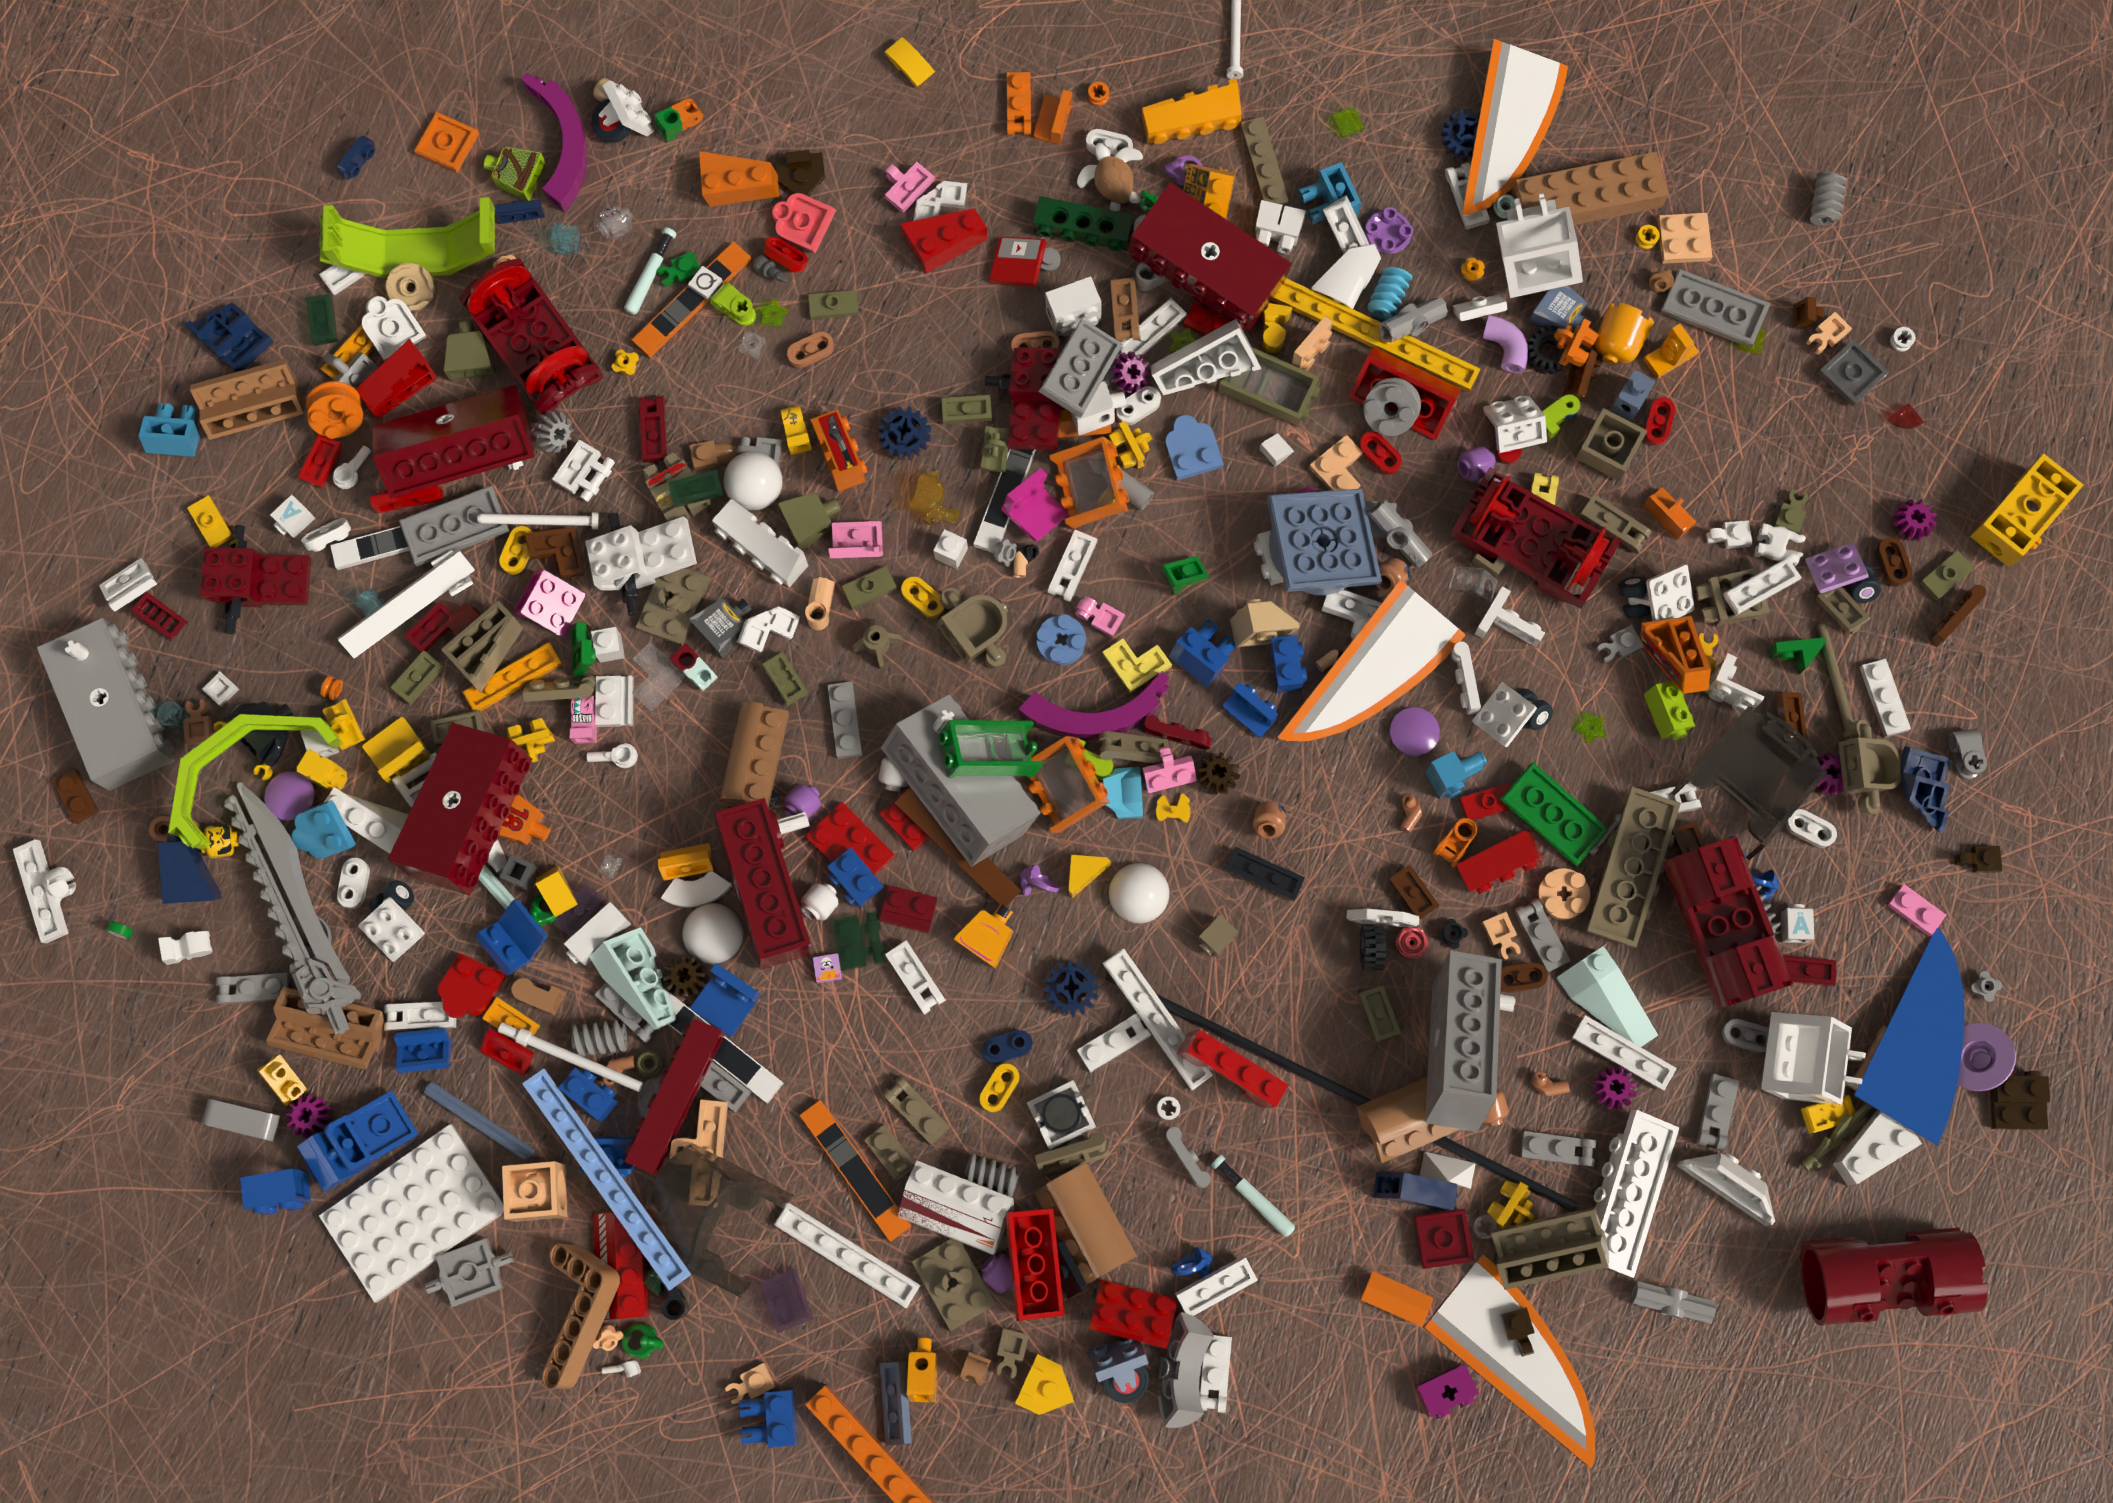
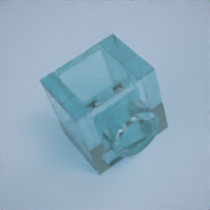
M554 223L550 238L554 250L563 255H570V253L578 254L582 239L578 227Z

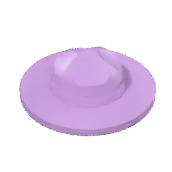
M1986 1023L1964 1026L1963 1048L1957 1085L1971 1091H1987L1996 1088L2008 1079L2014 1069L2016 1062L2014 1045L2008 1035L1996 1026Z

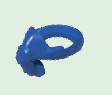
M1768 870L1763 875L1757 872L1752 873L1755 884L1768 887L1767 891L1762 890L1759 895L1766 894L1767 897L1763 901L1773 897V894L1779 889V880L1773 870Z
M1195 1247L1191 1256H1183L1182 1260L1170 1267L1171 1273L1176 1276H1184L1199 1271V1276L1203 1278L1210 1274L1213 1258L1209 1252L1201 1247ZM1194 1266V1267L1189 1268V1269L1181 1270V1269H1183V1268H1185V1267Z

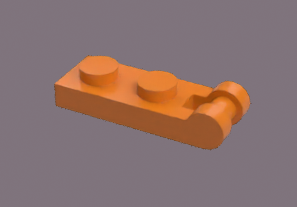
M1007 72L1008 135H1015L1017 132L1031 135L1030 72ZM1015 120H1024V123H1015Z

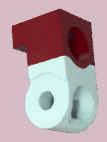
M687 643L670 657L671 663L701 691H704L718 678Z

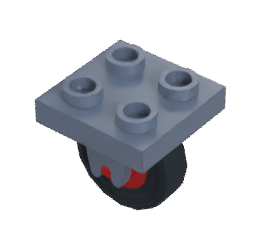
M1120 1337L1115 1342L1099 1344L1093 1350L1088 1351L1098 1382L1102 1381L1103 1389L1108 1397L1116 1402L1130 1403L1141 1398L1146 1392L1149 1384V1375L1145 1365L1149 1363L1141 1342Z

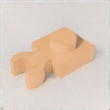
M1834 312L1816 328L1818 334H1813L1806 344L1810 345L1812 342H1818L1820 347L1815 353L1820 354L1826 348L1827 343L1833 347L1852 328Z
M1507 912L1482 922L1491 945H1500L1499 954L1502 960L1508 959L1506 954L1507 948L1513 949L1516 956L1521 953L1520 947L1511 940L1517 934Z
M762 1363L740 1375L743 1383L729 1384L725 1390L730 1391L733 1388L738 1390V1397L731 1401L732 1404H737L739 1400L744 1399L747 1393L751 1399H754L775 1388L776 1385L766 1364Z

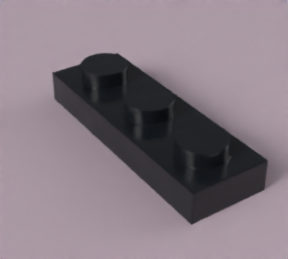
M1238 847L1234 848L1225 868L1226 872L1293 902L1305 879L1301 875Z

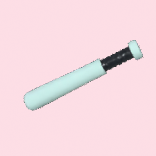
M665 227L662 230L663 237L656 251L651 254L624 305L625 311L631 315L638 313L654 280L657 269L663 261L662 257L669 243L676 238V232L670 228Z
M1220 1154L1211 1164L1212 1168L1219 1169L1230 1179L1235 1188L1282 1236H1289L1295 1229L1294 1224L1245 1178L1240 1177L1224 1161L1225 1157Z

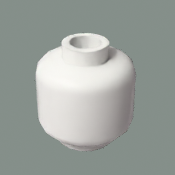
M883 758L880 766L879 781L886 784L885 789L900 792L901 787H908L909 784L889 758Z
M827 883L824 885L813 884L801 898V911L812 921L826 920L839 904L836 890Z

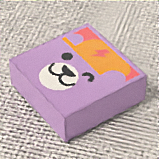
M838 953L813 957L817 984L843 980Z

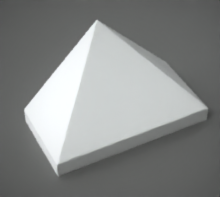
M1424 1152L1419 1176L1456 1183L1459 1187L1471 1189L1476 1163Z

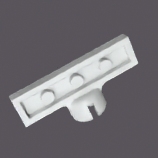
M1342 590L1338 593L1327 595L1321 611L1352 621L1351 637L1354 640L1382 603Z
M34 839L14 848L13 852L41 943H49L69 934L60 907V901L64 897L73 894L76 889V882L69 885L66 883L74 879L73 874L65 867L49 869L40 840Z

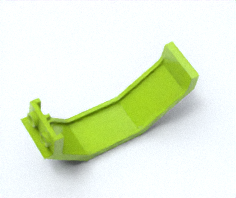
M490 197L480 198L479 211L446 227L383 230L345 220L339 215L333 205H323V215H320V262L380 278H388L393 268L408 262L421 265L429 271L431 276L452 275L495 253V207Z
M238 715L180 759L168 833L180 837L188 847L191 846L192 848L204 850L211 845L210 841L191 817L199 772L204 766L249 732L254 730L318 731L326 742L335 749L344 744L343 741L322 718Z

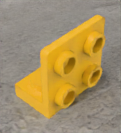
M404 717L397 719L362 746L379 769L378 773L390 785H393L391 779L397 775H404L431 755Z

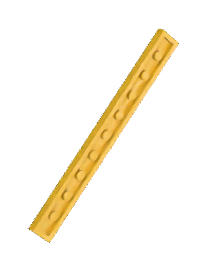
M1287 278L1272 299V301L1280 305L1293 307V311L1316 322H1320L1324 317H1327L1333 322L1331 329L1372 348L1376 347L1468 393L1480 372V368L1409 335L1392 343H1385L1381 339L1378 329L1381 322Z

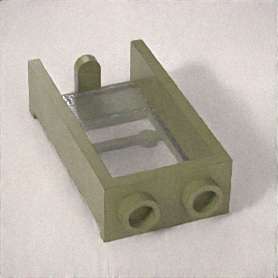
M1252 348L1261 369L1256 371L1249 370L1233 377H1225L1219 384L1218 392L1223 395H1229L1298 427L1301 420L1306 421L1310 414L1311 408L1308 405L1311 399L1316 401L1320 393L1321 387L1318 386L1320 377Z

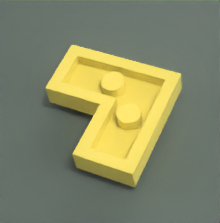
M1121 639L1102 652V655L1130 694L1156 678L1162 671L1165 672L1172 667L1171 662L1158 645L1137 658L1125 640Z

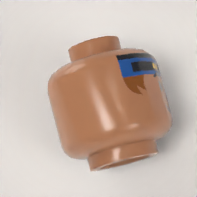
M1390 558L1379 565L1382 582L1376 584V587L1383 593L1390 594L1400 580L1405 584L1409 582L1410 570L1402 560Z
M1273 801L1263 802L1258 805L1253 818V829L1256 834L1266 839H1274L1282 835L1287 821L1286 810L1282 805Z

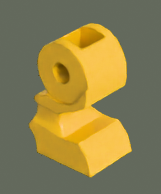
M1269 303L1267 309L1264 310L1262 318L1264 326L1262 347L1267 353L1275 354L1282 349L1286 330L1277 323L1285 324L1288 322L1293 307Z

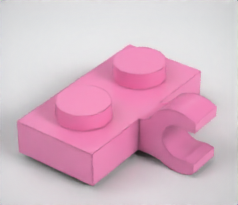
M918 162L905 174L901 173L891 164L885 170L887 173L886 178L895 185L885 194V199L900 212L904 213L935 181V176Z
M1169 746L1159 748L1162 763L1142 768L1148 793L1197 781L1192 757L1187 756L1173 760Z

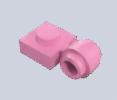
M1087 596L1084 599H1080L1075 608L1077 610L1075 614L1085 621L1094 617L1091 626L1113 638L1125 614L1104 602L1100 609H1097L1098 603Z

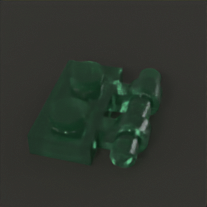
M875 912L866 914L867 924L860 925L858 916L833 920L842 971L867 967L866 957L872 955L874 964L884 963L883 953L885 948L884 944H881L879 935L881 926L880 922H877ZM869 933L871 946L864 948L862 934Z

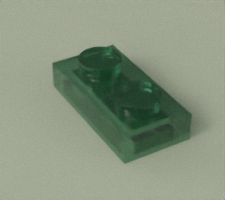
M325 294L306 298L313 345L338 342L332 296Z
M717 470L668 482L675 508L723 496Z

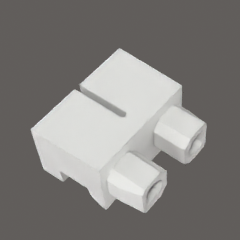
M1261 200L1254 234L1256 240L1267 247L1270 240L1279 242L1277 251L1289 255L1293 246L1297 244L1306 210L1285 206L1280 225H1278L1282 205Z

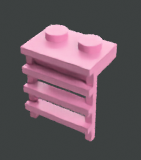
M882 521L832 523L833 548H829L830 558L883 556Z

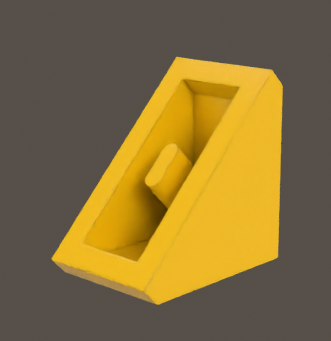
M1071 855L1069 895L1071 898L1110 866L1111 861L1107 857Z
M559 866L536 877L535 884L555 917L578 905Z

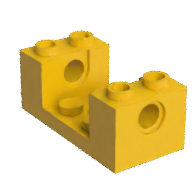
M2045 454L2041 455L2029 466L2015 483L2016 486L1970 536L2009 568L2029 551L2084 485ZM2026 502H2035L2038 510L2036 512L2030 511L2026 506Z

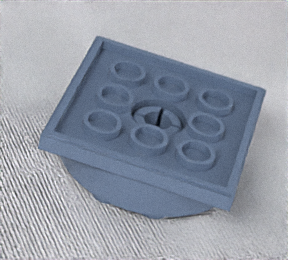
M1362 488L1268 496L1267 503L1272 523L1269 536V550L1277 571L1283 577L1286 592L1303 591L1313 595H1330L1338 593L1347 587L1376 585L1382 582Z

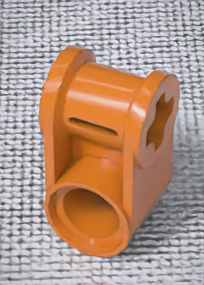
M1468 818L1460 819L1448 835H1445L1433 854L1440 855L1450 862L1451 867L1454 868L1477 833L1476 824ZM1467 826L1470 829V836L1462 837L1458 833V827Z

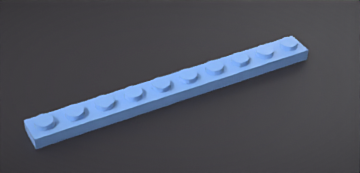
M542 1069L522 1083L667 1289L670 1291L688 1278L691 1273L546 1070Z

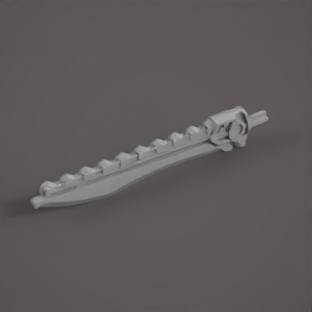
M239 782L237 790L253 824L248 825L234 795L229 796L225 800L224 807L236 813L232 817L231 825L243 831L239 835V844L250 849L246 854V862L258 868L253 872V880L265 886L261 890L260 898L272 904L268 908L267 916L280 923L275 927V935L287 941L283 946L282 954L294 960L290 964V973H292L305 1010L309 1014L327 1015L334 1034H344L350 1027L342 1008L352 1003L355 999H361V993L355 986L349 985L350 977L343 968L317 918L303 878L298 851L290 835L279 819L266 807V804L244 786L242 782ZM258 834L316 961L310 958L254 835ZM325 965L330 968L336 981L332 979Z

